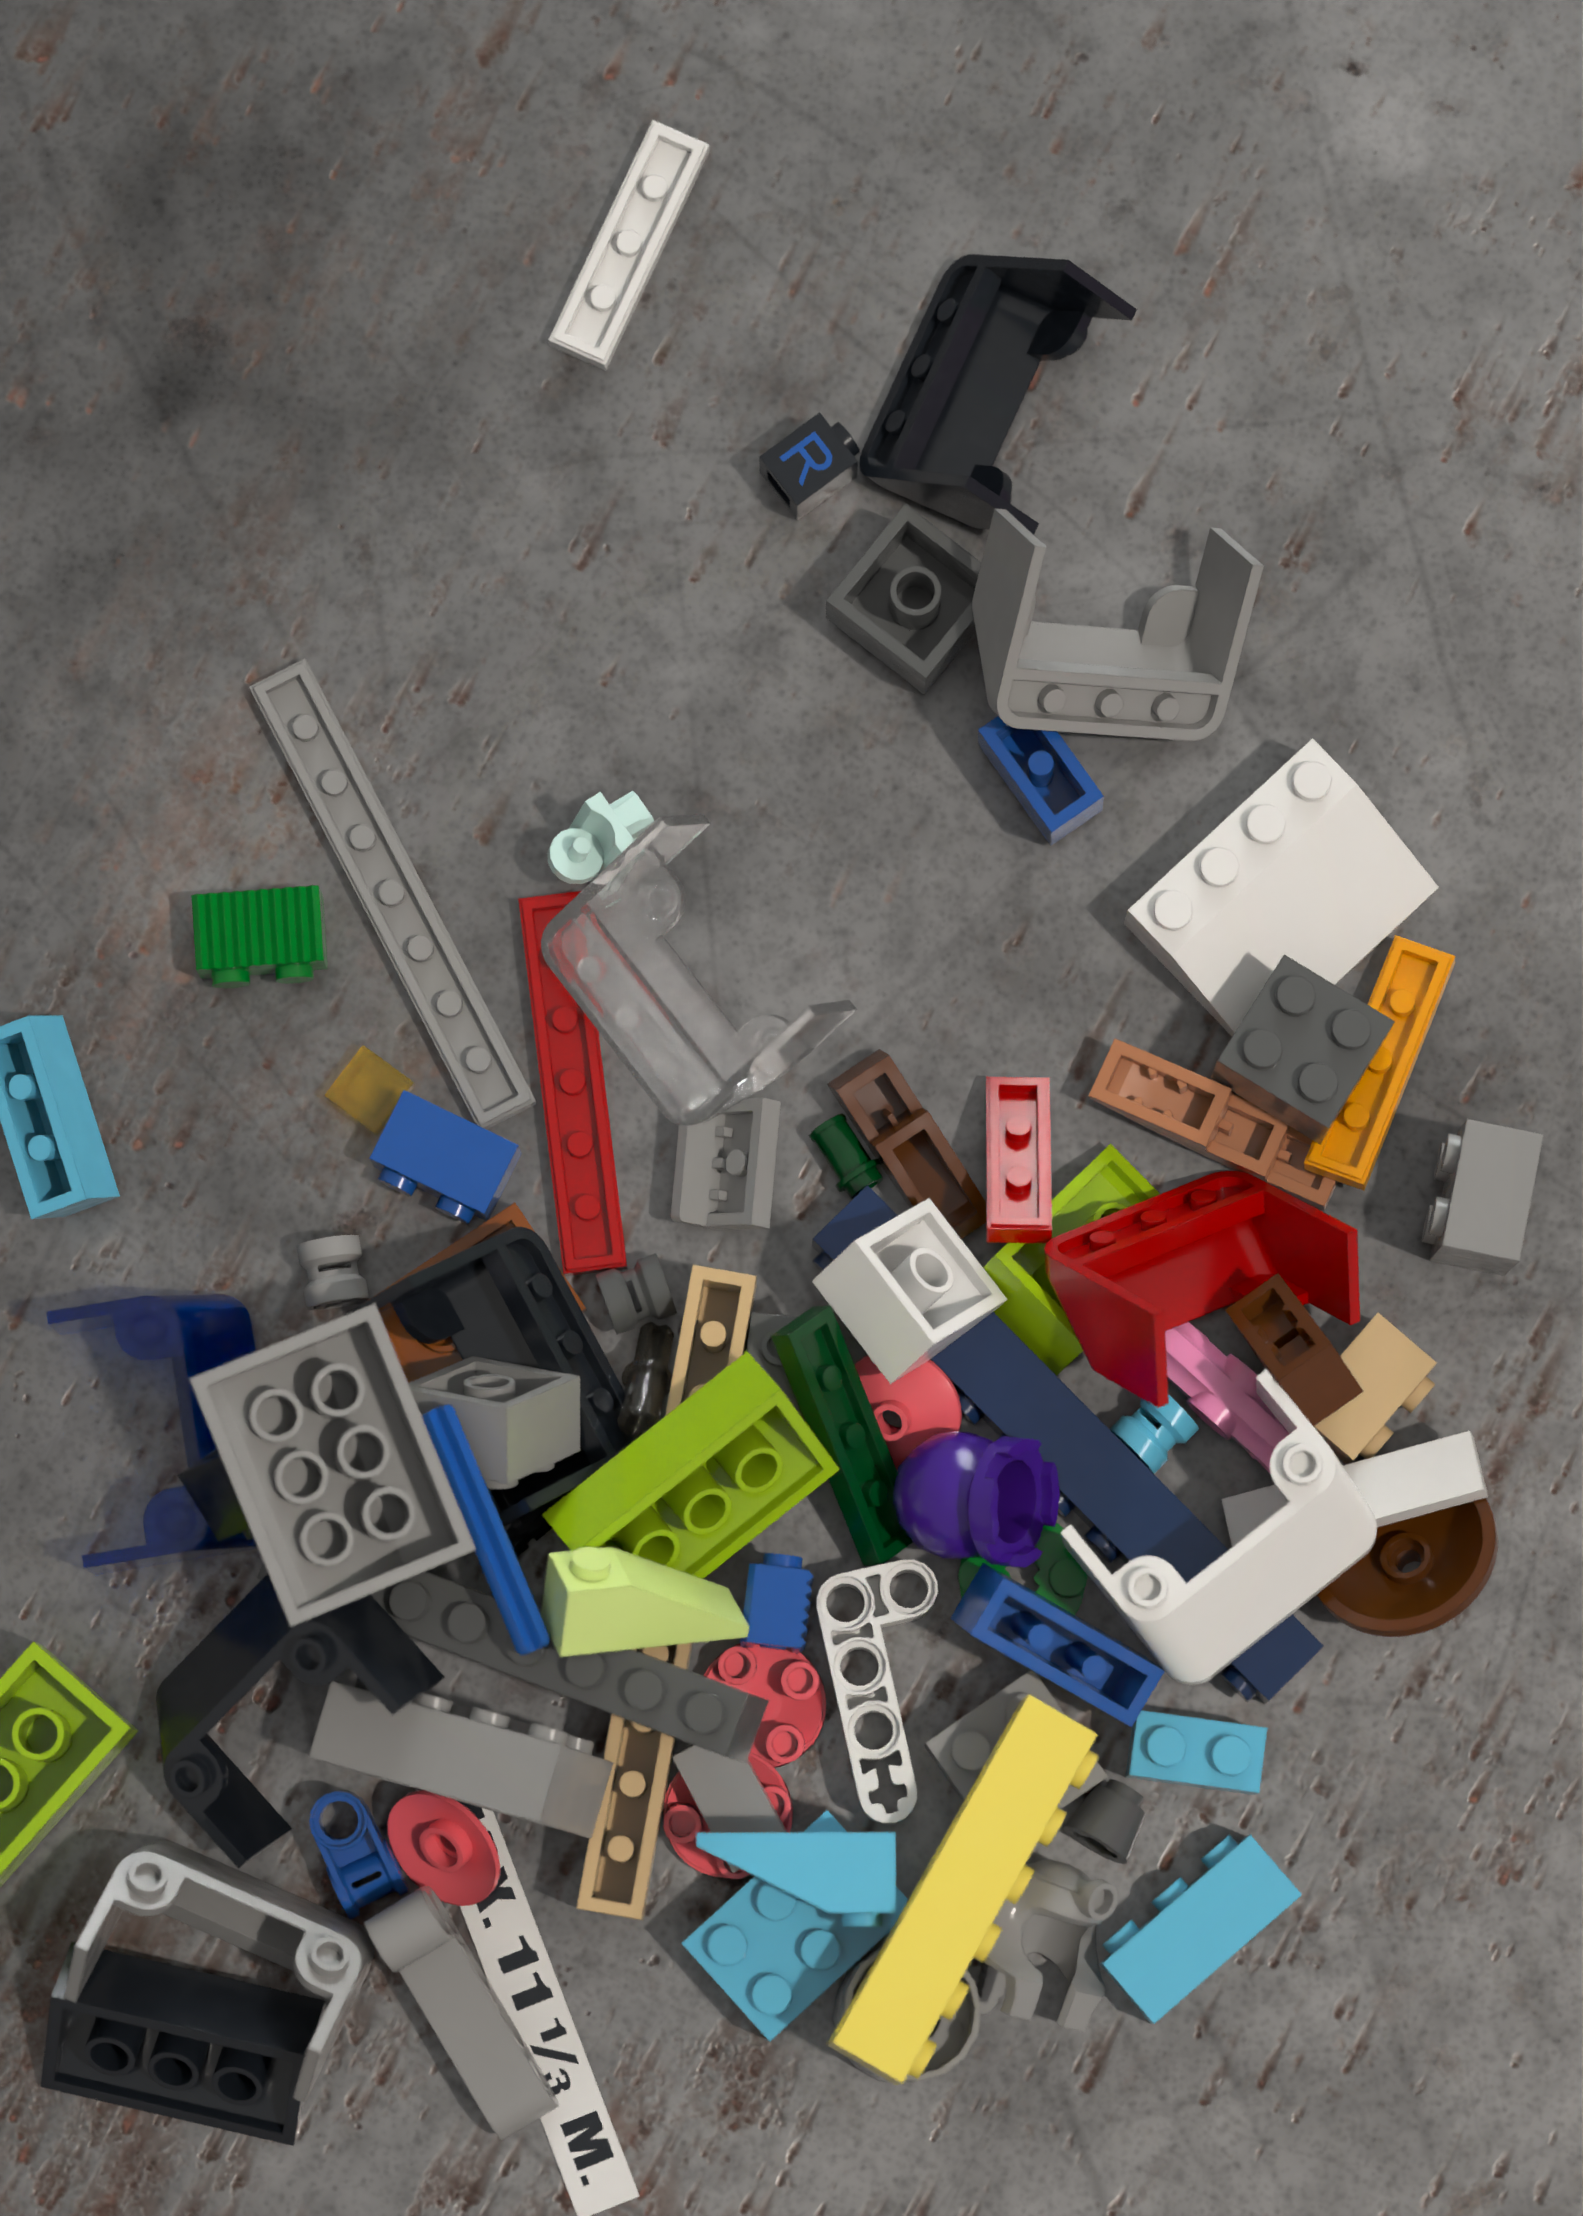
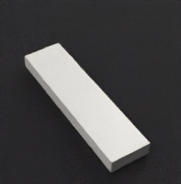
M652 120L548 340L550 347L602 370H607L710 152L709 144Z
M1470 1431L1343 1465V1468L1372 1510L1377 1527L1488 1497L1475 1440ZM1275 1484L1221 1499L1232 1547L1288 1503Z

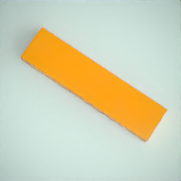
M1395 935L1367 1004L1395 1022L1383 1045L1322 1143L1318 1144L1312 1141L1304 1161L1305 1170L1365 1191L1454 968V955Z

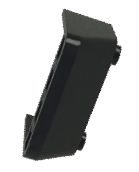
M968 254L960 257L950 265L942 276L864 444L859 460L861 472L887 490L974 528L990 530L994 509H1006L1034 535L1039 523L1010 504L1012 481L1008 474L993 466L1040 361H1057L1077 352L1087 338L1088 327L1092 318L1132 320L1137 309L1070 260Z
M514 1227L418 1271L345 1314L348 1315L372 1304H376L379 1313L393 1307L403 1327L413 1338L425 1344H435L451 1337L463 1360L474 1356L580 1376V1451L555 1462V1467L552 1470L533 1472L518 1479V1485L515 1487L490 1489L501 1510L498 1515L503 1527L572 1491L644 1434L641 1422L546 1243L538 1234L528 1228Z
M267 1574L161 1682L157 1690L156 1706L165 1783L176 1800L238 1869L283 1838L292 1827L207 1733L279 1660L299 1680L314 1686L326 1685L350 1668L392 1715L428 1692L445 1678L440 1670L371 1594L290 1627L271 1579Z

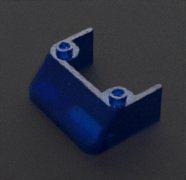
M225 1294L148 1295L46 1312L48 1325L60 1335L114 1327L119 1345L129 1356L140 1361H157L172 1358L188 1467L217 1448L189 1379L258 1351L253 1319L242 1302ZM184 1486L163 1490L149 1501L143 1517L146 1545L82 1555L84 1569L95 1575L258 1548L254 1538L247 1540L243 1532L218 1542Z

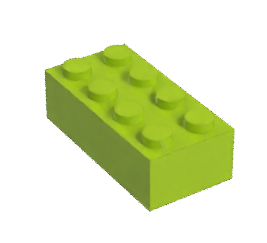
M34 1641L0 1678V1888L139 1732L137 1728L46 1647Z

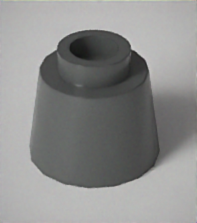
M1110 1779L1106 1787L1094 1786L1063 1828L1073 1839L1091 1851L1116 1863L1126 1864L1146 1815L1139 1807L1144 1798L1126 1784Z

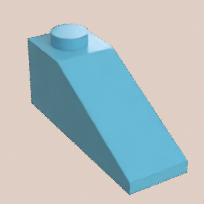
M896 1832L696 1833L697 1848L829 1914H843V1927H882V1913H896Z

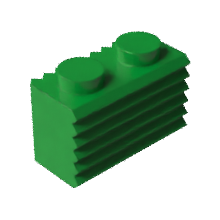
M310 885L306 887L297 886L294 888L284 887L281 889L271 888L191 895L196 971L201 979L212 978V987H245L250 985V975L275 974L277 983H304L314 980L313 971L328 970L324 899L319 886Z

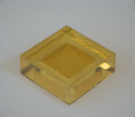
M362 1045L327 1091L325 1097L377 1136L387 1124L403 1090L411 1092L415 1084L404 1074Z

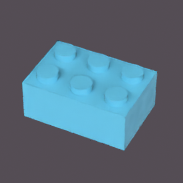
M826 1810L802 1833L847 1831ZM754 1876L684 1940L682 1945L761 2033L771 2041L891 1931L908 1899L896 1886V1913H882V1927H843V1914H829Z

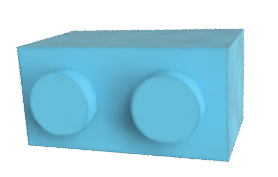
M1142 1710L1131 1729L1125 1778L1248 1795L1258 1794L1260 1792L1267 1728Z

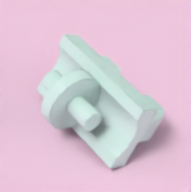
M634 791L629 792L611 804L599 792L584 802L569 829L561 831L551 842L547 852L551 871L560 880L569 884H583L590 881L591 886L597 893L612 884L629 855L637 850L640 845L638 836L648 831L654 823L652 815Z

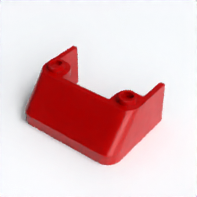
M1220 1171L1211 1173L1058 1235L1049 1240L1044 1248L1046 1275L1091 1368L1107 1380L1116 1383L1157 1408L1169 1404L1165 1331L1237 1302L1277 1273H1279L1302 1305L1309 1303L1350 1326L1360 1322L1358 1230L1245 1172Z

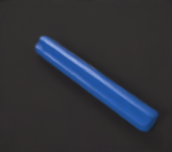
M450 1404L432 1409L423 1414L422 1419L476 1548L475 1553L516 1652L520 1655H527L542 1649L549 1644L550 1637L456 1411Z

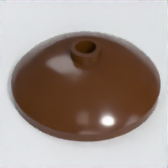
M1487 1499L1475 1500L1377 1527L1376 1540L1369 1553L1317 1594L1318 1599L1343 1624L1360 1632L1375 1636L1403 1637L1416 1635L1449 1622L1462 1613L1478 1597L1489 1580L1495 1565L1498 1551V1530ZM1414 1561L1420 1562L1419 1567L1407 1573L1402 1572L1406 1564Z

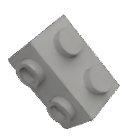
M684 1095L682 1097L671 1205L672 1221L711 1230L770 1229L780 1101L763 1097L715 1100L698 1095Z

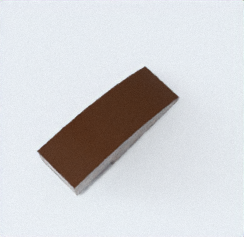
M878 1049L827 1083L848 1118L875 1158L879 1159L882 1164L881 1167L910 1208L930 1198L961 1239L986 1223L985 1199L929 1111L922 1107L889 1054Z

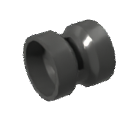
M656 1253L638 1259L632 1269L620 1272L613 1268L596 1274L616 1335L635 1329L638 1321L652 1316L660 1320L677 1314ZM630 1280L641 1307L637 1310L634 1308L626 1282Z

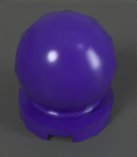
M954 1431L934 1434L918 1445L898 1466L893 1490V1501L898 1523L918 1548L943 1559H965L982 1556L989 1564L1026 1568L1038 1560L1043 1553L1035 1547L1040 1539L1043 1526L1055 1527L1058 1518L1060 1489L1055 1462L1043 1461L1039 1451L1042 1443L1037 1439L1002 1436L993 1442L990 1439L970 1432Z

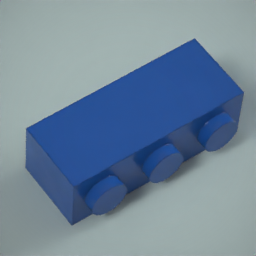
M984 1562L950 1618L970 1635L1130 1727L1133 1726L1165 1672L1140 1652Z

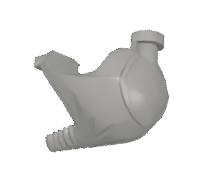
M1042 1860L1026 1864L1034 1869L1026 1889L1015 1905L1005 1899L993 1923L1002 1927V1930L993 1948L981 1965L980 1982L976 1987L982 2006L981 2013L983 2015L990 2013L997 2006L998 2000L1004 1995V1989L1006 1988V1995L1000 2011L1009 2016L1031 2020L1043 1986L1042 1973L1026 1956L1030 1953H1040L1048 1957L1059 1967L1070 1985L1056 2024L1064 2028L1085 2032L1091 2014L1105 1994V1985L1098 1965L1096 1925L1102 1924V1921L1110 1917L1118 1903V1891L1113 1884L1102 1879L1091 1881L1083 1871L1064 1862Z

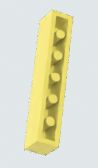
M1030 1694L1020 1700L828 2041L827 2045L894 2085L902 2084L908 2074L916 2079L920 2077L937 2047L936 2043L928 2039L940 2016L950 2021L959 2009L970 1987L961 1981L962 1976L973 1957L980 1962L986 1959L1002 1930V1927L993 1923L1005 1899L1015 1905L1034 1873V1869L1025 1865L1037 1842L1047 1847L1059 1830L1066 1812L1057 1806L1069 1785L1080 1789L1093 1769L1098 1755L1089 1749L1097 1737V1733Z

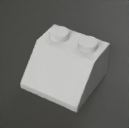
M930 1198L852 1242L812 1280L829 1305H831L832 1310L840 1317L890 1384L932 1359L1008 1300Z

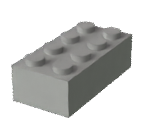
M357 1678L355 1687L334 1681L330 1683L309 1754L310 1758L413 1789L425 1790L430 1793L453 1798L459 1802L590 1839L593 1835L613 1762L591 1755L594 1742L542 1725L526 1724L484 1709L468 1708L454 1704L452 1701L426 1693L392 1715L359 1678Z

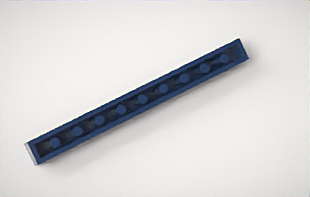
M867 1185L812 1238V1247L819 1253L812 1262L822 1272L852 1242L898 1215ZM994 1312L930 1359L951 1379L959 1395L962 1415L970 1423L975 1425L982 1418L1000 1436L999 1438L1007 1436L1037 1439L1042 1443L1039 1451L1043 1461L1055 1462L1058 1471L1060 1489L1058 1512L1066 1517L1073 1510L1091 1528L1083 1535L1084 1538L1109 1563H1112L1117 1557L1125 1564L1142 1556L1158 1557L1172 1565L1187 1584L1228 1551L1221 1541ZM1292 1614L1230 1663L1220 1675L1246 1702H1249L1256 1695L1265 1704L1324 1646Z

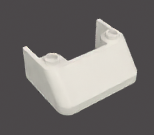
M1267 1369L1256 1377V1392L1289 1433L1275 1447L1270 1459L1271 1478L1288 1503L1187 1584L1172 1565L1154 1556L1135 1558L1111 1575L1071 1524L1060 1532L1065 1548L1168 1676L1182 1684L1198 1685L1213 1678L1366 1556L1376 1540L1377 1523L1367 1502L1330 1446Z

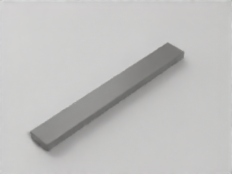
M306 659L250 686L252 695L475 1124L488 1130L536 1105V1100Z

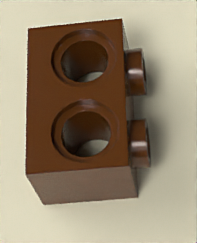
M1279 1273L1225 1310L1265 1369H1267L1313 1427L1364 1392L1332 1343Z

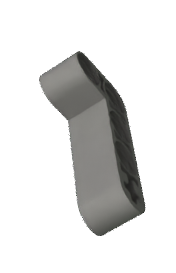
M430 1886L420 1887L365 1921L366 1930L379 1954L393 1972H400L476 2103L501 2140H505L559 2107L558 2100L545 2075L445 1906Z

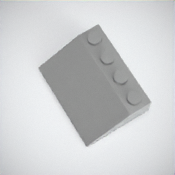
M376 1304L357 1310L189 1379L290 1627L476 1550Z

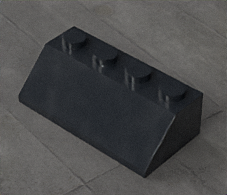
M71 1942L51 1995L41 2087L294 2146L305 2103L294 2099L293 2096L308 2046L323 2018L325 2000L103 1949L75 2003L64 1998L74 1949L77 1944Z

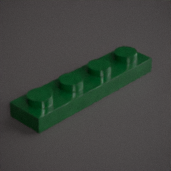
M831 1305L813 1306L771 1335V1338L806 1424L840 1469L829 1478V1482L863 1566L885 1564L913 1543L898 1523L893 1501L897 1470Z

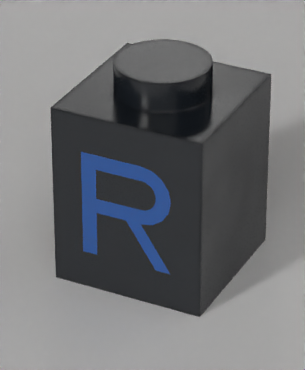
M819 412L759 456L760 473L798 521L857 478L858 461L854 456L859 454L860 450L850 433L841 423L837 422L830 426Z

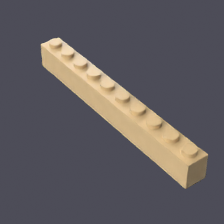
M692 1265L666 1415L745 1353L757 1287V1277L755 1275ZM693 1643L634 1650L688 1670ZM611 1714L604 1759L613 1762L593 1835L591 1839L589 1838L577 1909L643 1920L676 1738L615 1714Z

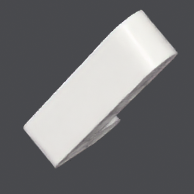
M914 1559L899 1560L837 1574L829 1578L820 1587L817 1595V1616L858 1801L863 1813L871 1821L881 1825H894L903 1821L913 1811L917 1801V1786L881 1630L884 1627L915 1621L924 1617L933 1608L938 1594L936 1577L926 1564ZM903 1573L918 1575L927 1587L926 1599L914 1608L899 1606L890 1594L891 1582ZM850 1587L861 1594L864 1601V1609L857 1619L850 1622H841L829 1614L826 1602L828 1596L835 1589ZM854 1650L869 1652L875 1657L878 1664L876 1678L864 1686H856L844 1679L840 1670L842 1659ZM877 1713L883 1715L890 1722L892 1738L885 1747L870 1750L863 1747L857 1741L855 1725L866 1714ZM897 1752L900 1756L901 1766L888 1765V1772L893 1786H904L906 1797L897 1801V1812L885 1813V1808L882 1804H871L869 1800V1793L878 1790L879 1786L876 1768L863 1774L860 1760L881 1761Z

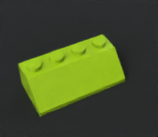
M747 1351L544 1512L542 1516L570 1551L583 1547H613L704 1579L840 1469L781 1388Z

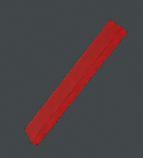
M575 891L519 898L564 1276L604 1272L613 1268L616 1270L628 1269L582 892Z

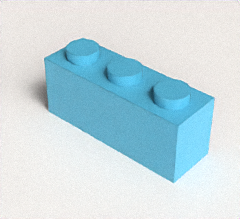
M28 1015L0 1026V1122L31 1219L67 1217L120 1197L63 1015Z
M1230 1834L1227 1835L1200 1859L1208 1868L1189 1886L1179 1877L1151 1902L1159 1911L1141 1928L1131 1919L1102 1944L1110 1955L1099 1964L1150 2024H1155L1302 1895L1251 1835L1245 1836L1238 1843Z

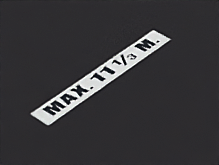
M459 1802L469 1809L487 1829L495 1844L500 1861V1876L492 1893L477 1904L460 1906L488 1981L558 2100L559 2107L545 2114L540 2119L577 2216H591L640 2195L494 1812Z

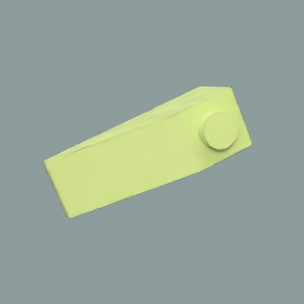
M583 1547L575 1551L548 1554L541 1618L560 1657L748 1637L749 1625L729 1588L613 1547Z

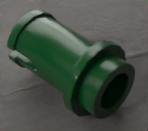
M843 1113L828 1119L809 1134V1137L816 1143L839 1179V1182L836 1184L839 1192L846 1191L850 1198L854 1199L867 1185L873 1189L883 1180L882 1175L878 1171L882 1165L877 1158L871 1160Z

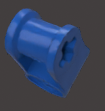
M339 1790L325 1794L316 1801L310 1812L309 1824L311 1833L325 1860L326 1870L334 1890L350 1920L360 1916V1908L393 1892L398 1893L400 1896L410 1892L394 1853L387 1840L383 1839L371 1811L362 1797L350 1791ZM335 1801L346 1802L357 1812V1828L350 1837L345 1839L334 1838L329 1835L323 1825V1813L327 1806ZM376 1871L381 1872L379 1878L360 1887L354 1886L356 1881Z

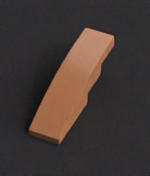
M1116 1038L1114 1039L1089 1093L1090 1099L1235 1171L1249 1173L1301 1201L1325 1211L1338 1181L1304 1169V1161L1313 1141L1312 1139L1248 1100L1233 1094L1232 1088Z

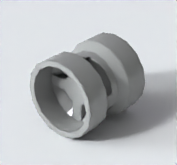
M359 1235L331 1236L306 1241L297 1245L299 1265L307 1270L309 1283L303 1289L307 1310L335 1309L360 1304L369 1300L367 1281L359 1275L357 1265L363 1256Z

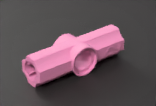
M1189 1322L1165 1331L1167 1379L1188 1398L1186 1402L1189 1407L1208 1426L1226 1440L1233 1438L1270 1474V1459L1273 1450L1289 1433L1257 1395L1256 1377L1258 1375L1232 1354H1228V1356L1223 1354L1200 1330Z

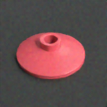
M868 1355L854 1364L896 1470H898V1466L918 1445L934 1434L960 1431L962 1410L959 1395L951 1379L933 1361H927L892 1384L888 1382ZM890 1410L897 1413L901 1418L902 1426L894 1427L884 1419L883 1411Z
M425 1790L411 1792L402 1797L393 1806L387 1824L390 1846L401 1868L417 1886H430L441 1901L458 1906L477 1904L492 1893L500 1876L498 1852L487 1829L469 1809L453 1798L444 1797Z

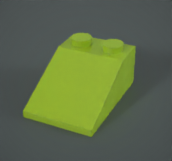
M1110 1143L1052 1200V1238L1145 1201L1160 1193ZM1007 1243L983 1267L1008 1299L994 1313L1057 1376L1083 1350L1046 1275L1044 1250L1046 1243Z

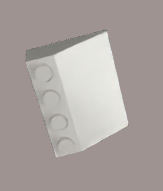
M1312 738L1127 910L1124 924L1218 1023L1233 1036L1284 954L1336 985L1435 893L1439 887L1357 783Z

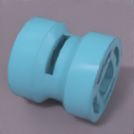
M1169 1394V1404L1160 1408L1140 1398V1408L1132 1416H1122L1110 1428L1118 1439L1153 1474L1168 1461V1451L1176 1443L1185 1444L1199 1430L1194 1420Z

